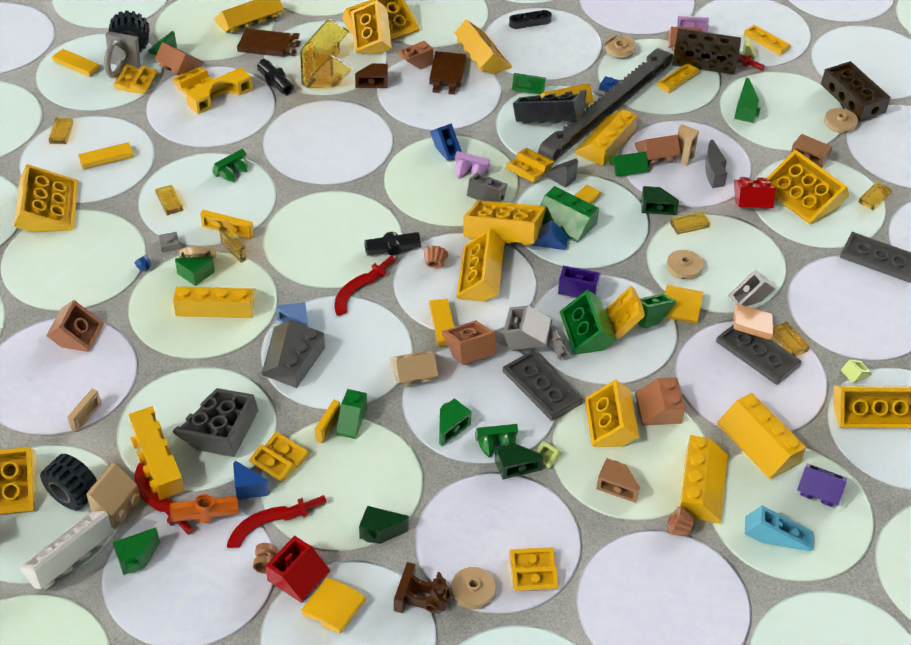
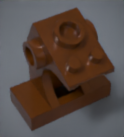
M407 562L394 597V611L403 613L406 604L423 608L433 613L445 611L447 602L451 599V590L446 584V579L442 577L440 572H437L433 582L422 581L415 576L416 564ZM420 591L431 594V596L421 597L418 594Z

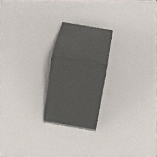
M575 158L558 164L546 172L545 175L566 188L576 180L578 160Z

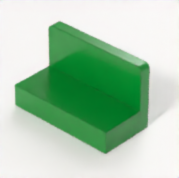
M646 151L609 157V164H614L615 176L649 171Z

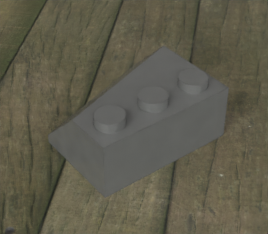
M291 320L275 326L262 375L297 388L325 349L324 332Z
M216 388L200 404L201 407L194 414L190 413L185 418L186 422L181 427L177 426L173 430V434L196 450L235 457L259 410L254 394Z

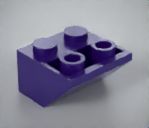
M563 265L559 278L558 294L577 298L586 290H589L596 295L601 273Z

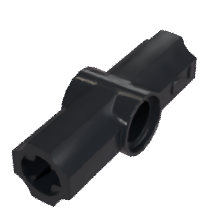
M265 58L260 60L257 64V70L265 77L267 84L270 87L275 86L286 96L291 94L292 90H294V84L286 78L283 69L280 67L276 68Z
M387 232L381 238L364 240L366 255L387 252V254L395 256L401 253L402 250L421 247L419 232L398 235L396 232Z

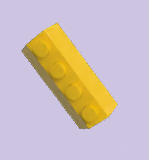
M252 0L221 11L214 20L224 32L231 31L233 33L240 30L239 27L244 26L247 28L252 26L253 22H264L267 20V17H278L284 8L280 0Z
M465 19L454 32L457 36L456 40L464 46L463 49L471 55V60L477 63V68L482 72L486 71L489 74L512 68V65L489 36L469 20Z
M624 109L608 115L575 149L574 154L604 166L609 157H612L636 131L638 115Z
M491 229L463 246L456 295L458 299L485 302L499 294L505 241Z
M179 286L175 288L173 298L175 315L183 317L252 318L256 288Z
M834 385L833 406L840 428H911V386Z
M753 393L736 400L717 421V425L769 479L802 462L806 446Z
M690 435L686 449L679 507L684 508L694 519L721 524L728 454L711 438Z

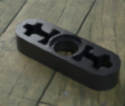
M540 10L511 15L509 17V26L513 29L549 24L552 13L548 10Z

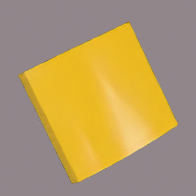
M126 64L115 81L114 88L126 92L146 93L158 71L144 65L139 69Z
M201 67L172 78L173 83L184 94L185 91L213 80V78L209 77L208 71Z
M525 148L517 152L515 159L507 162L505 169L534 183L549 171L554 165V161Z
M667 284L665 295L674 299L676 304L665 318L697 324L704 292Z
M633 286L626 289L606 308L617 339L624 336L645 316L641 300Z
M275 431L265 446L261 444L248 461L282 482L304 462L309 452Z
M554 547L510 549L513 591L558 589Z
M327 577L303 606L301 612L304 617L320 621L324 628L342 633L367 599L353 588Z

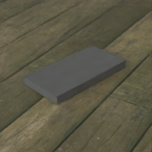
M851 232L840 258L900 280L911 282V252Z
M734 324L716 339L719 345L776 385L796 370L802 362L772 340L735 330Z
M534 350L503 366L502 371L550 421L557 419L583 403V399Z

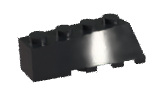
M580 90L579 94H572L571 91L565 92V94L556 96V93L545 95L543 98H541V95L519 97L513 102L515 120L523 124L531 122L545 123L547 121H552V123H559L561 121H567L568 123L576 122L583 115L587 92L586 90Z

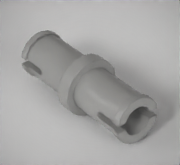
M553 325V329L552 326L550 328L548 337L550 340L549 344L555 350L559 360H562V358L566 360L570 353L565 346L564 338L559 335L556 326Z

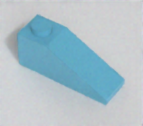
M761 505L745 516V535L765 544L805 551L813 550V531Z

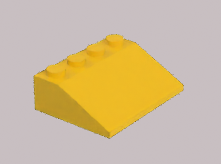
M369 0L345 9L342 19L352 35L351 11L376 0ZM378 0L387 8L391 40L420 30L405 0Z
M796 149L767 177V181H770L776 187L775 199L810 225L836 210L849 197L846 185Z
M26 164L19 180L13 227L30 232L73 230L78 180Z
M477 200L463 216V237H469V239L473 240L491 229L505 243L519 242L522 245H532L539 236L546 206Z
M32 447L0 450V515L35 511L37 469L36 451Z

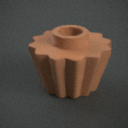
M427 246L424 248L426 265L431 268H441L448 257V251L440 246Z
M681 506L677 507L668 518V534L687 536L692 529L694 517Z

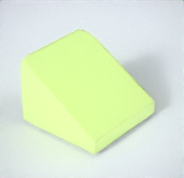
M746 37L743 55L746 57L750 55L753 56V59H756L755 49L750 38Z
M848 360L841 369L853 383L872 375V372L860 360Z
M544 441L541 442L536 451L542 454V464L548 468H551L562 455L559 449Z

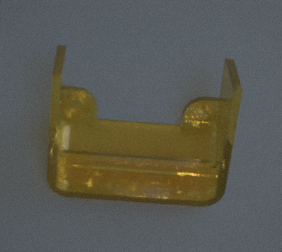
M330 18L325 21L301 49V84L306 88L338 86L342 79L352 70L351 66L336 58L340 52V42L349 33V30Z

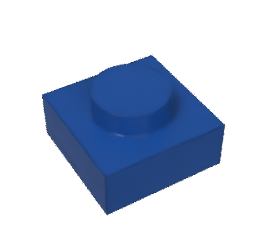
M605 76L599 85V90L609 92V89H613V86L620 83V80Z

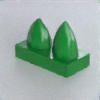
M514 73L512 90L542 94L545 91L546 77Z
M242 148L214 163L212 173L216 177L221 175L224 179L235 183L236 178L233 168L247 172L248 164L245 159L247 153Z
M509 424L476 428L475 440L479 442V446L484 454L490 458L496 447V439H499L501 445L516 443L518 425Z

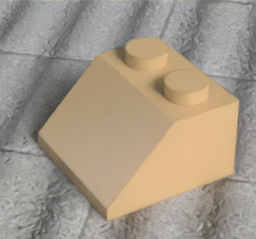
M422 351L390 357L396 382L402 383V386L414 384V380L419 379L422 382L432 381L433 377L438 376L434 352Z
M112 462L87 492V498L91 512L106 511L111 527L116 529L120 522L126 519L127 513L131 508L138 504L140 494L137 484L117 464Z

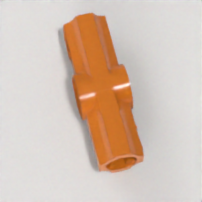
M202 494L197 496L194 501L170 503L172 522L195 519L199 523H208L212 521L213 517L238 514L239 510L237 496L213 498L211 495Z

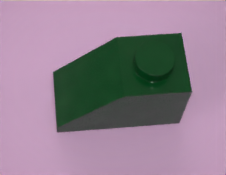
M643 186L641 213L677 215L679 205L677 198L661 187Z
M513 443L495 448L494 461L502 480L542 470L543 456L540 453Z
M367 506L359 525V539L369 543L381 544L404 534L409 529V516Z

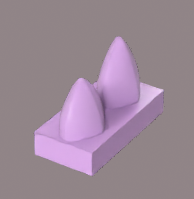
M678 16L677 27L702 28V32H708L709 17Z
M459 151L456 152L455 172L458 178L466 174L469 168L472 169L473 175L475 173L483 175L485 172L489 173L491 168L490 159Z

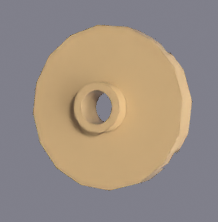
M613 35L606 40L605 50L611 56L625 58L635 53L636 45L631 37L626 35L617 37V35Z
M834 108L826 112L824 122L827 123L826 126L832 131L844 133L845 131L852 132L856 129L858 118L850 110Z
M193 246L179 250V258L213 256V259H215L217 256L216 249L211 247Z
M677 250L668 256L667 270L671 275L679 279L684 277L689 280L697 278L702 273L704 263L702 258L695 252Z
M468 567L455 574L451 582V594L460 606L467 609H480L487 603L492 602L495 596V581L486 570L479 567Z

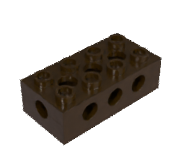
M678 28L672 65L682 67L685 64H691L693 67L701 70L735 75L741 37Z
M851 61L824 70L821 85L847 110L853 112L859 121L886 113L891 97Z

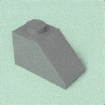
M754 270L728 296L735 305L737 303L750 306L762 302L776 288L766 276Z

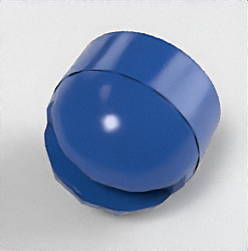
M147 255L140 257L134 262L141 271H146V269L148 270L151 267V261Z

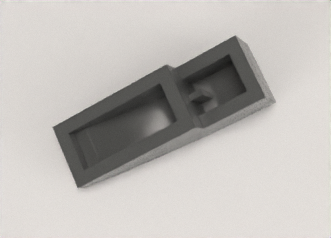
M714 140L709 142L705 169L711 187L717 188L725 186L728 173L725 170L727 160Z

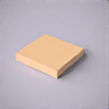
M736 303L734 307V329L771 340L773 335L772 314Z

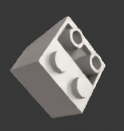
M530 306L510 307L503 331L509 350L546 347L552 319Z

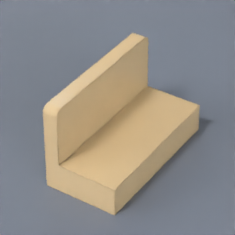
M684 124L679 126L678 141L680 154H682L681 164L687 166L695 156L699 131Z

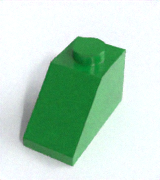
M665 294L640 298L645 316L638 322L639 326L650 328V326L658 325L675 306L676 301Z
M347 389L341 403L336 435L356 439L367 411V393Z
M455 398L448 403H444L440 408L439 445L441 446L471 425L472 412Z
M156 527L113 542L123 575L135 573L146 567L160 544Z

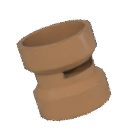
M271 543L256 545V558L253 561V569L259 573L266 574L265 566L277 554V547Z

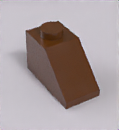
M372 63L356 72L355 88H388V64Z

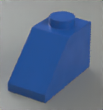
M452 123L430 131L436 149L447 161L454 159L457 151L462 152Z

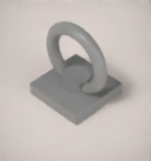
M109 31L105 34L107 49L104 55V70L108 77L116 78L126 64L136 68L141 66L138 37ZM111 63L117 64L113 72L111 70Z

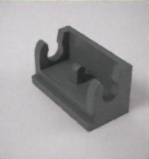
M475 173L469 179L467 196L476 200L501 202L505 198L508 184L483 174Z

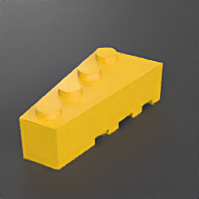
M153 406L128 414L133 437H130L133 448H138L136 454L140 464H145L143 471L146 478H151L149 484L152 492H157L160 500L184 492L182 476L173 455H171L166 438L164 439L159 420L156 421Z

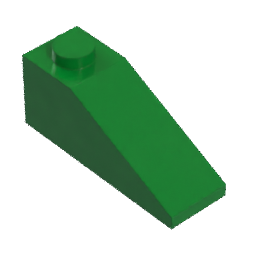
M746 78L734 119L754 123L755 117H759L761 108L758 107L759 99L750 79Z

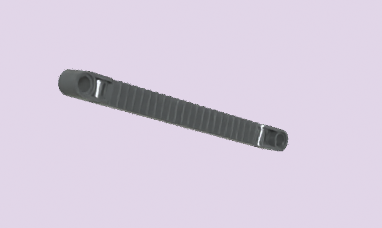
M659 47L647 56V62H642V65H638V68L631 71V74H627V77H624V80H620V83L613 86V89H609V92H605V95L598 98V101H594V105L591 104L590 108L587 107L586 111H583V115L576 122L568 123L567 127H563V131H556L541 143L538 154L554 162L557 161L594 130L608 115L613 114L671 64L673 54Z

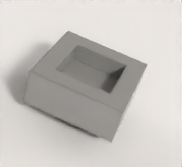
M177 232L159 235L162 252L180 249Z

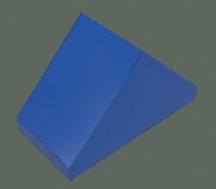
M551 220L541 226L539 236L532 246L566 250L568 235Z
M238 461L233 463L237 500L263 497L270 494L269 481Z

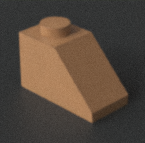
M606 458L598 476L596 489L636 503L640 487L629 468L619 461Z

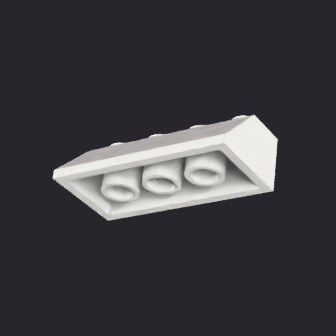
M89 512L19 567L34 589L43 588L45 590L55 583L54 579L60 574L65 575L73 569L72 565L76 561L86 559L91 554L90 550L95 546H102L109 540L107 537L113 531L107 512Z

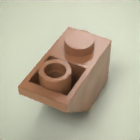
M425 41L398 51V54L403 59L419 69L433 64V48Z

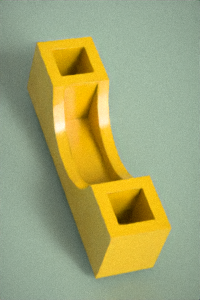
M240 67L185 91L187 105L197 114L205 112L212 108L211 102L218 95L231 93L240 96L253 90L252 76Z

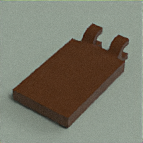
M246 28L237 45V51L281 57L284 54L296 56L297 50L292 49L300 47L301 41L295 40L299 39L300 33H293L291 35V33Z
M435 51L429 78V84H433V93H439L440 85L449 86L448 94L455 95L456 87H461L467 54Z

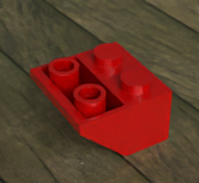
M740 177L739 179H734L735 203L738 207L774 208L776 187L770 181H767V178L750 180L748 177Z
M295 535L265 566L267 581L300 603H303L330 573V569L314 548Z

